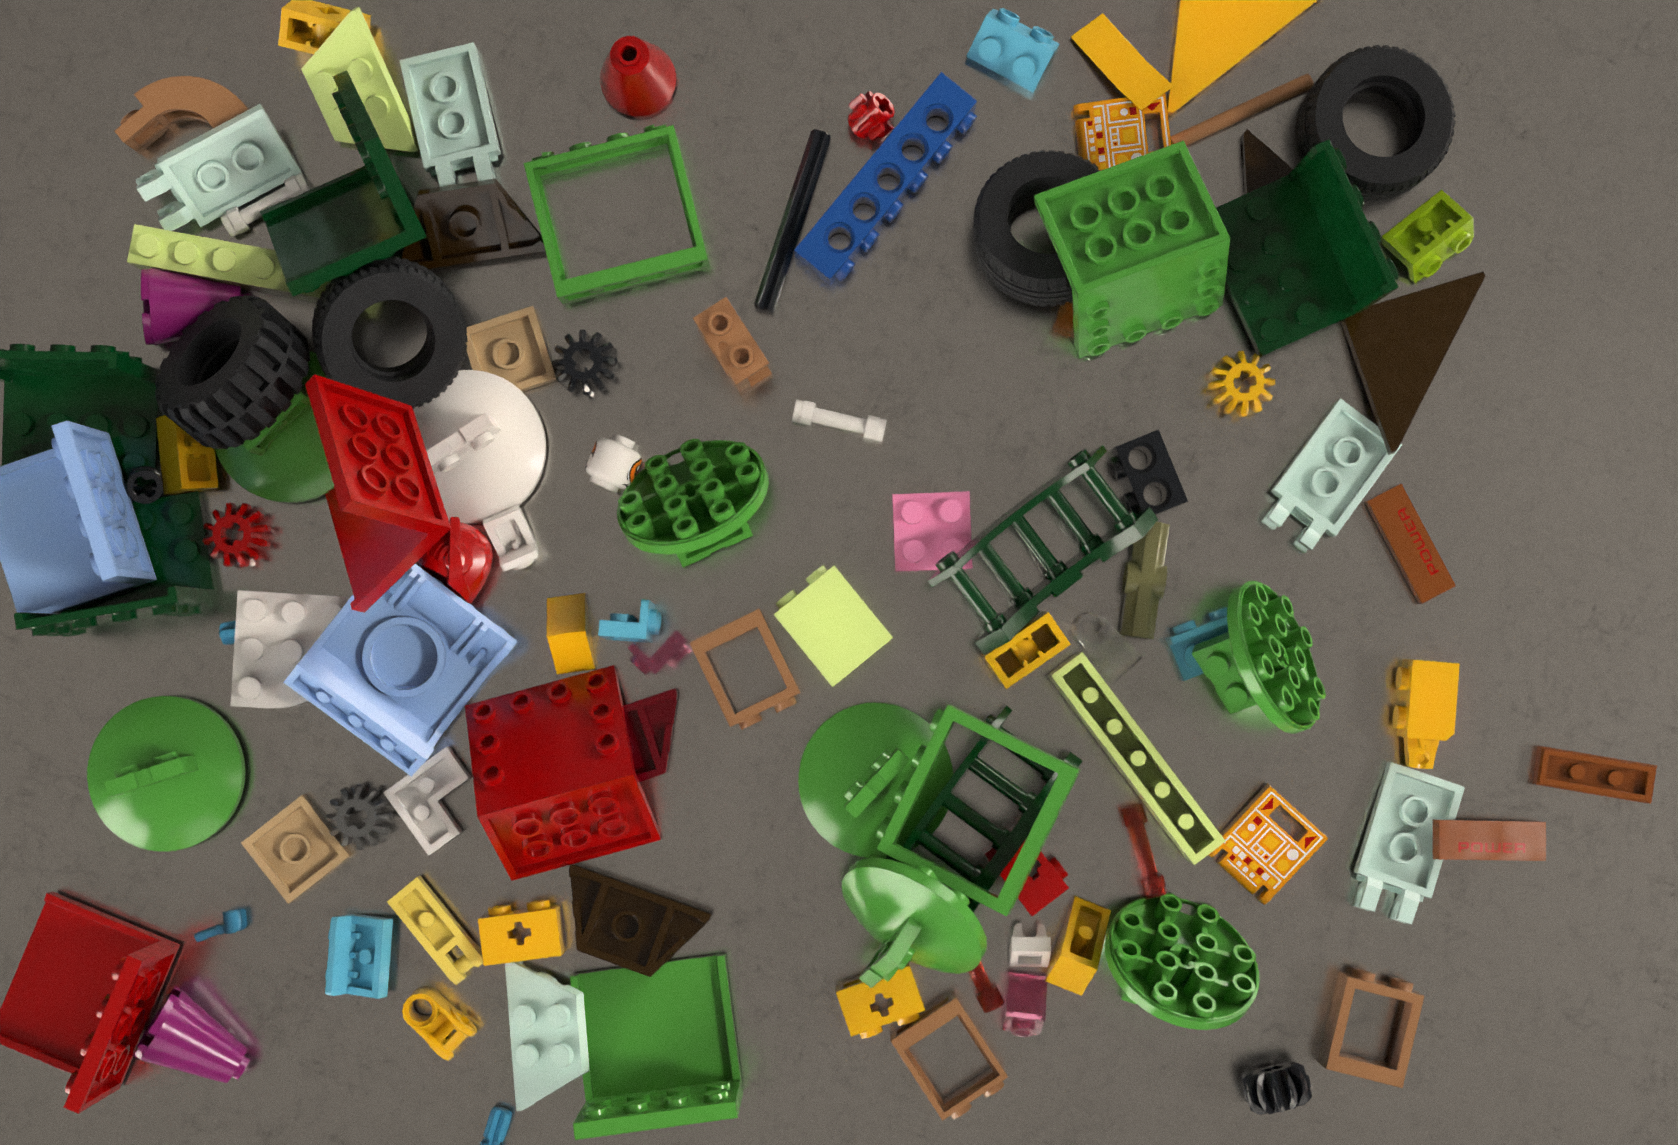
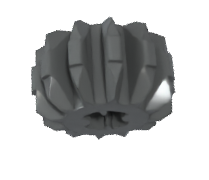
M364 783L356 784L354 792L349 787L342 788L340 790L342 800L333 798L329 802L337 812L326 815L327 821H336L338 825L329 831L331 836L343 833L340 845L346 847L354 840L356 850H363L366 846V841L373 847L380 844L378 834L386 836L391 832V829L382 822L394 819V813L383 812V807L390 804L389 800L384 798L377 801L380 789L372 787L367 793ZM364 810L367 818L363 819L364 822L356 823L353 818L354 815L358 814L356 811Z

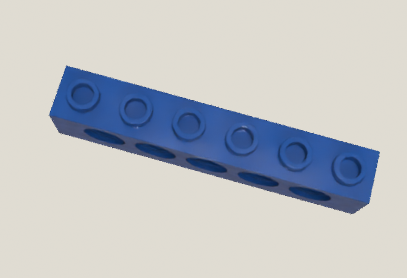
M941 72L795 248V258L829 286L836 279L842 282L854 268L855 263L851 260L860 249L867 252L880 236L876 230L886 219L891 223L904 207V204L900 201L910 190L916 193L929 176L925 171L931 163L935 161L940 164L953 147L949 143L958 131L961 134L966 133L977 118L974 114L977 100ZM932 116H941L946 120L948 126L941 131H935L927 125L926 121ZM916 145L923 151V156L918 160H908L904 157L902 150L906 146ZM885 174H891L898 179L899 185L893 190H885L879 186L878 179ZM859 204H869L873 207L875 214L870 219L861 220L854 215V208ZM836 233H844L850 238L851 242L845 249L837 250L829 244V239Z

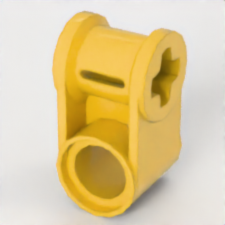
M419 987L413 991L403 1004L402 1014L406 1023L444 1060L450 1061L454 1057L453 1051L468 1036L473 1037L477 1033V1028L473 1022L433 987ZM416 999L428 1001L432 1007V1014L424 1016L417 1013L414 1008V1001ZM455 1029L456 1032L447 1039L446 1037Z

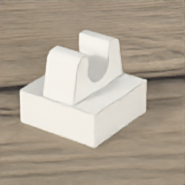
M1015 924L1009 947V967H1048L1051 955V937H1047L1043 924H1037L1036 936L1025 937L1022 933V924Z

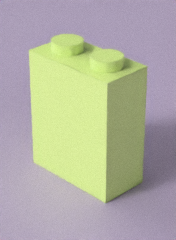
M822 565L805 579L809 583L807 588L798 595L794 590H791L775 603L779 610L773 615L833 687L893 637L838 569L832 566L827 570Z

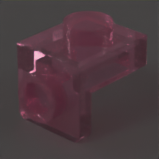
M676 630L652 656L637 643L633 642L628 647L634 654L629 660L645 675L650 670L655 675H659L668 664L674 669L687 656L689 651L685 646L690 640L679 630Z
M1009 972L1002 1030L1011 1031V1034L1024 1038L1041 1033L1046 1017L1047 982L1045 981V976Z

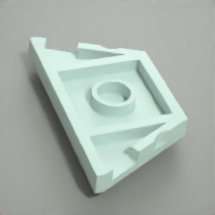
M523 961L505 963L516 1111H522L531 1107L534 1103L590 1071L583 992L570 985L560 984L555 977L543 971L537 973L522 965Z

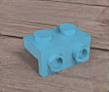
M1000 8L999 11L992 9L986 15L966 57L1021 87L1034 92L1060 44L1053 40L1054 36L1049 31L1038 26H1034L1031 29L1020 23V17L1012 11Z
M362 914L333 916L331 918L328 933V961L325 972L326 995L350 994L375 999L387 997L393 919Z

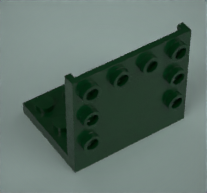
M347 70L332 76L338 87V91L333 92L332 95L365 166L260 212L286 279V285L293 297L301 293L313 292L327 281L339 276L351 275L365 264L374 260L389 258L397 250L426 238L425 232Z
M1330 139L1315 145L1288 175L1216 207L1230 236L1225 286L1254 349L1260 356L1259 358L1358 314L1399 288L1396 282L1399 279L1396 266L1390 258H1385L1379 246L1381 243L1380 232L1373 221L1368 222L1362 209L1364 206L1363 196L1355 184H1350L1345 173L1347 164L1344 155L1339 148H1333Z
M10 344L9 350L0 349V381L4 382L2 466L53 449L51 440L55 436L51 426L64 421H70L109 433L126 485L129 473L136 467L151 466L160 472L161 463L156 418L162 416V412L155 396L156 376L161 373V370L142 363L143 358L129 356V352L116 351V347L108 345H91L90 352H76V346L63 344L50 345V351H35L36 346L29 344ZM142 476L137 478L138 485L152 486V483H156L152 478L150 480H145Z
M196 491L161 497L149 504L132 502L157 580L63 611L61 614L15 613L16 630H31L32 637L45 635L48 637H71L87 634L86 628L166 615V617L195 616L202 614L203 608L220 606L214 560L210 556L212 547L204 545L203 539L210 537L209 531L204 529L203 526L205 523H208L203 492Z

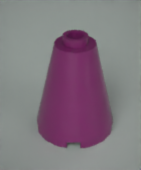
M154 268L142 269L141 300H143L144 313H142V324L146 345L157 346L177 341L183 335L182 331L188 325L194 324L198 320L197 317L204 311L209 312L220 301L228 302L230 297L249 294H241V287L237 285Z
M174 986L166 997L167 1002L155 1014L132 1056L140 1061L226 1084L231 1077L238 1080L250 1061L249 1058L245 1057L247 1047L186 992Z

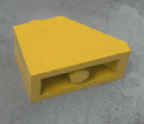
M1076 896L1074 897L1052 952L1046 982L1082 996L1098 970L1111 910Z

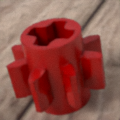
M868 91L865 95L860 93L848 104L853 110L848 115V124L858 137L862 139L869 137L871 141H874L878 137L882 139L894 129L889 120L894 117L895 110L885 95L881 93L873 95L871 91Z

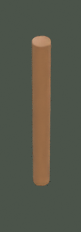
M1308 73L1170 136L1171 145L1184 141L1186 146L1311 89L1314 85L1313 80Z

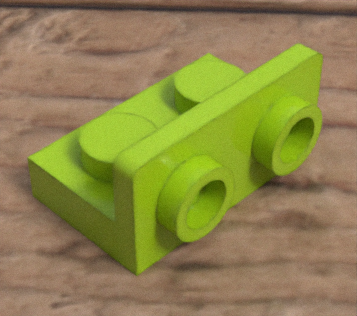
M1440 190L1382 236V245L1408 268L1409 279L1417 283L1423 277L1432 276L1439 270L1446 259L1454 253H1461L1471 244L1474 237V219L1449 195Z

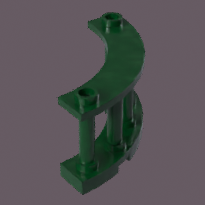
M1103 445L1091 453L1086 448L1079 451L1067 461L1068 468L1007 511L957 554L951 551L935 564L939 570L928 580L931 587L950 577L985 623L982 626L985 629L984 634L975 642L984 655L1011 641L1040 612L1037 606L1051 594L1054 598L1058 597L1084 577L1081 572L1099 558L1102 562H1105L1126 547L1142 539L1159 520L1150 507L1137 515L1133 511L1128 512L1096 470L1094 465L1107 452ZM1080 475L1116 521L1113 524L1115 528L1102 537L1098 533L1093 535L1059 490ZM1046 498L1081 543L1079 546L1081 552L1066 563L1062 560L1057 561L1023 516ZM1010 525L1045 569L1043 574L1046 578L1032 590L1021 585L990 544L994 538ZM977 553L1012 597L1010 602L1013 606L1004 614L1001 612L997 614L962 568Z
M1007 705L997 718L990 714L985 722L1013 735L1002 727L1013 711ZM982 736L939 793L902 847L912 851L916 843L920 844L968 881L989 891L1027 839L1058 773L1006 748L1043 775L1041 779L1046 782V785L1040 793L1036 795L1031 791L1028 794L979 758L992 741ZM1069 752L1063 761L1078 768L1083 760ZM969 770L1019 806L1018 811L1023 816L1012 831H1009L1007 828L1001 830L952 794ZM942 807H945L993 843L991 847L997 852L985 868L980 864L977 866L973 865L926 830ZM887 855V857L885 858V859H890V860L898 861V860H896V859H894V858H892V857H890V856H888V855ZM967 897L970 901L968 907L974 913L980 903Z

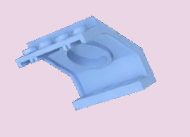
M414 564L365 613L351 609L350 603L355 599L353 594L283 682L411 777L426 762L434 751L433 747L477 689L517 643V640L510 636L502 627L494 624L477 611L473 605L461 599L444 586L440 580L432 577L417 564Z

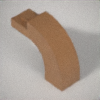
M193 76L169 77L150 83L133 94L143 107L125 115L121 120V125L114 132L126 145L137 152L165 127L177 120L185 118L201 119L215 128L249 110V107L231 91L211 80Z

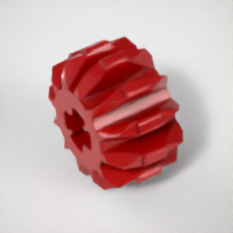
M231 502L226 503L225 513L217 509L212 511L213 518L217 522L215 524L205 523L203 525L204 529L212 531V536L203 539L204 545L208 546L216 545L210 554L213 559L223 557L224 566L232 567L237 561L240 567L245 568L249 566V556L258 561L263 558L258 547H270L271 545L270 541L262 539V534L271 531L270 525H259L264 518L263 512L255 511L252 513L250 504L242 503L237 508L235 503ZM238 530L243 532L242 540L231 538L232 531Z

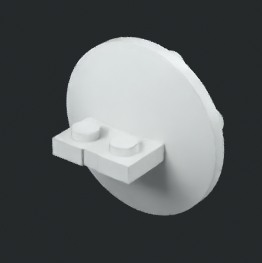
M459 370L457 377L453 379L454 382L447 386L445 392H441L440 396L433 398L430 403H424V406L414 407L413 411L448 520L451 517H459L460 522L466 524H481L485 518L517 504L520 506L532 493L541 477L545 464L546 436L543 423L536 408L529 398L515 385L502 377L488 372Z

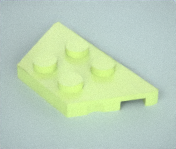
M356 7L348 13L301 70L335 141L355 144L332 95L333 92L338 91L332 76L347 70L384 148L416 152L419 150L415 129L361 9Z

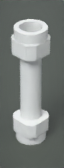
M300 173L285 179L284 183L286 186L242 210L236 206L227 211L220 218L228 233L234 237L237 234L250 230L249 223L262 217L261 211L312 189L304 174Z
M798 399L792 422L811 427L812 423L861 433L864 434L863 439L879 442L883 440L887 422L886 419L868 415V418L864 419L816 408V403Z

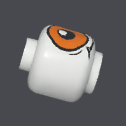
M614 433L612 439H598L585 465L586 472L591 475L589 481L614 493H617L619 488L626 489V487L631 485L642 462L641 455L633 450L635 442Z

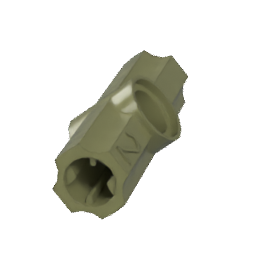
M1156 522L1142 539L1131 544L1130 560L1126 562L1122 582V594H1125L1119 635L1154 639L1159 600L1163 598L1167 580V566L1164 565L1170 524Z

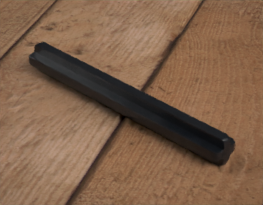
M813 129L810 133L754 302L755 308L759 311L773 313L831 140L830 134L824 131Z

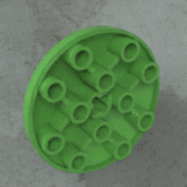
M310 351L308 374L301 381L303 386L299 394L294 395L290 401L292 403L286 412H281L276 418L277 421L270 428H264L260 431L261 435L253 440H245L241 446L215 449L222 466L231 478L256 496L276 502L298 503L319 498L334 488L305 386L314 374L327 378L314 352Z
M687 440L680 448L665 455H655L645 462V468L635 476L631 485L626 487L618 500L617 520L626 539L636 548L655 554H677L684 568L710 556V553L723 547L727 548L753 536L747 521L755 514L764 501L769 486L768 472L760 455L743 442ZM681 452L684 461L669 465L667 459Z
M1248 581L1235 587L1229 596L1227 606L1228 632L1194 645L1192 655L1206 677H1209L1215 686L1216 693L1230 714L1258 705L1266 717L1284 732L1296 734L1310 729L1316 720L1320 718V700L1326 696L1323 683L1317 677L1316 668L1309 649L1313 645L1311 635L1305 626L1299 627L1293 616V606L1287 596L1282 595L1279 597L1267 585L1258 581Z
M179 696L150 697L123 708L101 729L92 746L88 760V789L99 817L119 838L146 850H181L209 839L232 817L244 789L245 761L243 751L230 725L221 715L205 704Z
M862 703L834 714L812 735L800 762L799 794L809 821L817 832L830 844L844 852L859 857L869 858L870 855H878L882 858L887 857L885 853L877 850L881 840L876 838V834L886 816L892 819L898 806L897 803L893 802L896 792L904 780L910 782L916 768L911 766L912 760L921 744L927 747L934 733L929 730L930 724L916 713L894 704ZM945 744L896 841V844L903 846L919 821L953 776L951 758ZM945 807L940 809L926 829L933 834L943 821L948 811Z
M870 855L867 859L855 862L844 876L842 894L848 908L858 922L881 943L859 977L870 988L874 987L882 979L888 982L898 968L900 970L904 969L909 961L928 969L951 974L966 973L979 965L987 949V937L982 925L968 907L970 901L967 896L958 890H950L939 882L931 869L922 865L914 868L898 861L884 859L878 855Z
M1165 893L1161 896L1144 897L1124 906L1116 914L1109 926L1105 938V955L1109 969L1122 989L1121 1000L1137 1004L1151 1015L1167 1023L1195 1030H1211L1226 1027L1242 1018L1257 996L1260 979L1255 952L1249 947L1240 933L1219 916L1218 911L1210 905H1199L1192 901L1178 898L1171 893ZM1182 903L1197 908L1194 916L1180 912Z

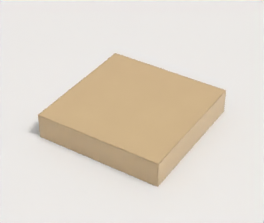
M534 306L467 327L466 335L468 342H466V351L472 370L484 371L502 377L522 392L557 381V375L552 367V359Z
M307 794L301 795L241 842L288 904L300 897L353 855L347 846L343 847L340 845L341 838L338 834L331 836L329 833L332 829L331 825Z

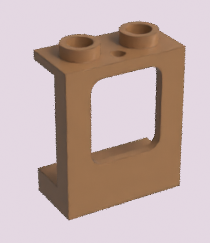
M727 297L693 318L700 335L740 396L773 376L767 366L770 363Z

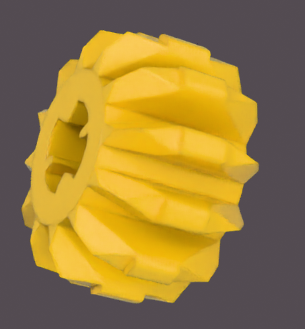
M1238 351L1235 354L1234 360L1228 355L1221 358L1223 368L1217 366L1212 368L1210 373L1219 380L1210 382L1208 389L1220 391V394L1215 396L1212 402L1216 405L1225 400L1227 402L1223 411L1225 414L1229 415L1236 406L1239 417L1247 416L1249 408L1253 412L1258 413L1263 409L1260 400L1269 402L1272 399L1273 395L1264 388L1274 386L1275 379L1264 378L1263 374L1271 369V366L1265 364L1258 368L1256 366L1260 357L1258 354H1253L1248 362H1246L1244 351ZM1240 376L1244 377L1242 382L1245 380L1249 382V387L1243 393L1239 392L1241 387L1236 389L1233 383Z

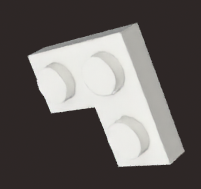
M449 746L427 760L412 777L410 775L405 776L383 792L428 856L463 832L441 802L442 798L471 778Z

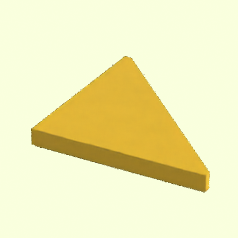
M1179 0L1169 81L1174 87L1168 90V116H1172L1191 99L1198 96L1223 74L1253 53L1264 42L1285 28L1318 0Z

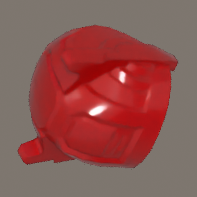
M451 517L449 520L451 529L415 564L432 577L440 580L444 586L461 599L472 604L491 571L493 560L492 546L487 537L478 529L460 522L459 517Z

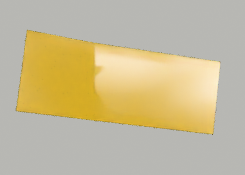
M1103 13L1071 36L1075 43L1115 87L1141 111L1174 87L1143 58Z

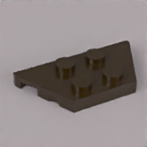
M495 178L419 190L414 211L425 232L426 238L404 247L401 259H409L410 262L414 261L419 265L427 267V269L544 252L545 247L542 235Z
M570 864L569 877L571 878L572 908L576 928V948L579 952L652 977L711 919L712 915Z

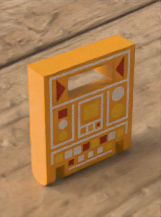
M1165 93L1142 111L1127 97L1080 103L1073 106L1075 116H1090V118L1075 120L1078 155L1083 157L1082 160L1087 159L1091 161V164H1095L1098 170H1104L1151 153L1148 152L1145 120L1157 119L1159 117L1163 148L1171 145Z
M1267 783L1220 833L1226 842L1211 852L1209 856L1213 858L1223 848L1226 852L1216 861L1217 864L1251 894L1256 893L1264 885L1265 888L1258 895L1257 900L1265 905L1328 838ZM1279 805L1304 827L1294 838L1269 817Z

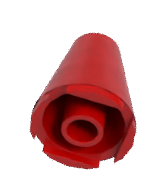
M635 36L622 37L613 44L600 73L601 89L608 103L617 112L633 116L634 118L649 117L665 108L672 98L677 79L670 57L658 46Z

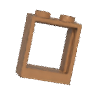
M757 609L689 643L730 727L739 724L741 730L762 720L760 712L773 706L776 713L797 703L794 696L801 693L761 609ZM758 628L787 689L735 713L707 652Z
M1352 968L1351 974L1339 971L1317 1062L1328 1070L1403 1088L1424 995L1413 990L1414 983L1390 977L1389 983L1375 980V973L1363 969ZM1355 989L1405 1001L1391 1064L1340 1051Z
M952 992L919 1014L920 1018L916 1021L905 1024L890 1034L891 1043L942 1121L949 1116L952 1119L962 1116L971 1109L972 1105L970 1102L982 1094L987 1098L997 1093L1005 1085L1003 1080L1008 1078L1005 1068L955 992ZM958 1016L991 1068L943 1099L910 1047Z

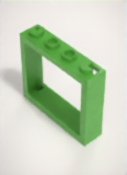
M653 124L645 127L644 133L629 136L628 133H617L607 137V142L592 146L591 142H582L569 147V152L557 155L554 152H543L542 156L532 158V161L523 163L556 295L562 304L710 266L674 125L666 127L665 124L654 127ZM668 148L693 247L568 279L543 180Z
M947 705L945 711L937 710L929 726V730L934 733L927 747L921 744L912 760L911 766L916 768L910 782L904 780L896 792L893 802L897 803L898 806L892 819L886 816L877 831L876 838L881 840L877 850L914 868L922 865L931 869L937 876V880L942 884L962 892L967 897L1007 917L1011 913L1081 769L953 705ZM955 722L1058 773L999 896L896 844L903 826Z

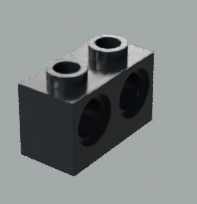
M1159 429L1110 450L1113 455L1112 458L1108 459L1110 468L1116 480L1122 478L1128 492L1123 494L1128 511H1133L1136 515L1150 507L1156 515L1188 502ZM1138 449L1146 454L1147 465L1144 469L1140 470L1131 466L1129 462L1131 450ZM1147 485H1155L1161 490L1162 500L1156 506L1150 505L1144 499L1143 492Z

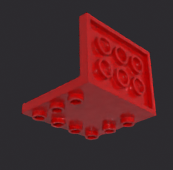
M314 374L305 386L332 476L331 481L333 480L334 488L325 496L355 598L350 603L351 609L365 613L451 529L412 406Z
M614 665L465 705L477 817L511 881L661 840L659 827L634 769L619 679Z
M52 891L46 893L44 898L46 902L0 1008V1044L72 1074L65 1087V1093L69 1095L63 1108L79 1114L120 1089L133 1059L132 1054L137 1049L136 1046L143 1035L180 944Z

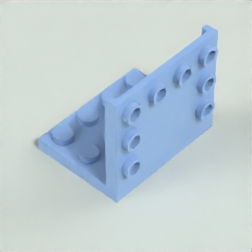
M64 421L51 426L55 436L51 440L53 449L0 466V562L17 613L57 614L157 580L109 433L74 422Z

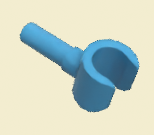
M246 909L222 912L223 924H218L195 933V940L200 942L219 934H232L244 930L247 927Z

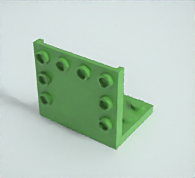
M1184 141L1034 195L1036 208L1072 287L1074 347L1079 358L1089 354L1091 356L1103 354L1111 346L1125 341L1128 343L1136 342L1145 337L1149 332L1160 328H1174L1187 318L1196 315L1207 316L1215 312L1220 306H1223L1230 236Z
M725 953L668 961L652 977L624 967L570 975L571 986L582 991L584 994L590 1070L582 1075L586 1102L573 1122L575 1140L738 1118L743 1097V1085Z

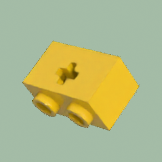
M291 0L282 7L278 46L314 54L351 10L313 0ZM362 13L370 29L371 15Z
M1042 611L1031 619L1011 641L985 655L983 653L980 655L1001 686L1007 689L1071 644L1050 613Z
M550 899L527 902V909L512 911L511 904L489 907L488 914L478 918L483 965L488 966L562 956L566 951L561 904L550 906ZM520 922H522L523 928H530L531 933L524 940H522L521 934H514L513 930Z
M909 962L904 969L900 970L898 968L888 982L882 979L872 988L859 978L836 986L835 992L851 1037L860 1034L861 1039L875 1036L883 1031V1025L897 1021L899 1026L919 1019V1013L925 1011L924 1003ZM882 993L885 999L892 997V999L887 1001V1009L881 1010L879 1005L871 1006V1004L875 1003V995Z

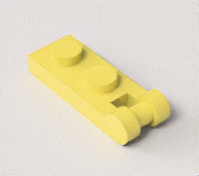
M421 876L416 877L387 901L436 964L455 985H458L467 977L466 972L472 967L479 968L483 964L480 946L469 937ZM457 945L464 955L455 961L448 952Z

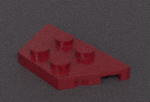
M677 688L623 706L634 769L639 782L667 773L678 699Z

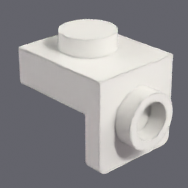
M518 504L483 519V526L499 556V563L503 571L512 568L513 570L524 569L531 565L534 559L539 556L537 542Z

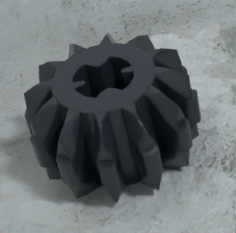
M584 329L580 330L578 342L570 334H567L564 338L570 346L565 349L557 345L554 349L556 353L564 357L563 359L552 361L554 369H564L557 375V381L562 384L570 380L567 390L573 394L582 384L583 394L590 396L592 392L591 384L593 383L600 392H603L606 388L600 379L604 376L609 380H614L616 377L612 371L606 369V367L618 365L617 357L607 356L613 351L614 346L611 342L601 345L603 336L598 332L589 341L587 331ZM586 354H590L589 358L594 364L590 370L584 367L585 372H581V367L577 364V360L581 356L586 359Z
M1284 1062L1259 1068V1070L1251 1071L1242 1079L1245 1100L1248 1102L1250 1110L1259 1115L1267 1113L1270 1115L1295 1109L1298 1106L1305 1105L1312 1098L1310 1089L1312 1085L1309 1075H1306L1304 1065L1296 1062Z

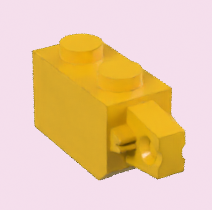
M1403 659L1402 667H1398L1395 683L1397 690H1400L1399 705L1394 707L1393 727L1397 729V736L1404 739L1405 766L1433 769L1439 740L1447 741L1454 735L1459 663Z

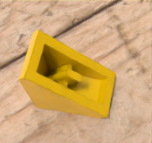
M586 593L547 598V640L557 674L596 669Z

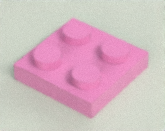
M970 491L892 494L895 572L939 570L935 564L951 551L957 554L971 541ZM972 559L968 561L962 568L972 569Z

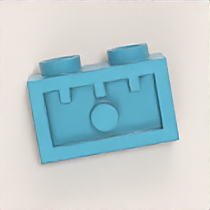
M641 599L639 623L634 615L610 613V620H599L598 636L606 640L653 643V635H660L662 614L658 612V609H655L653 602Z
M1227 607L1209 613L1210 621L1196 626L1193 619L1172 627L1174 635L1165 638L1181 681L1204 674L1193 657L1192 650L1194 645L1228 632Z

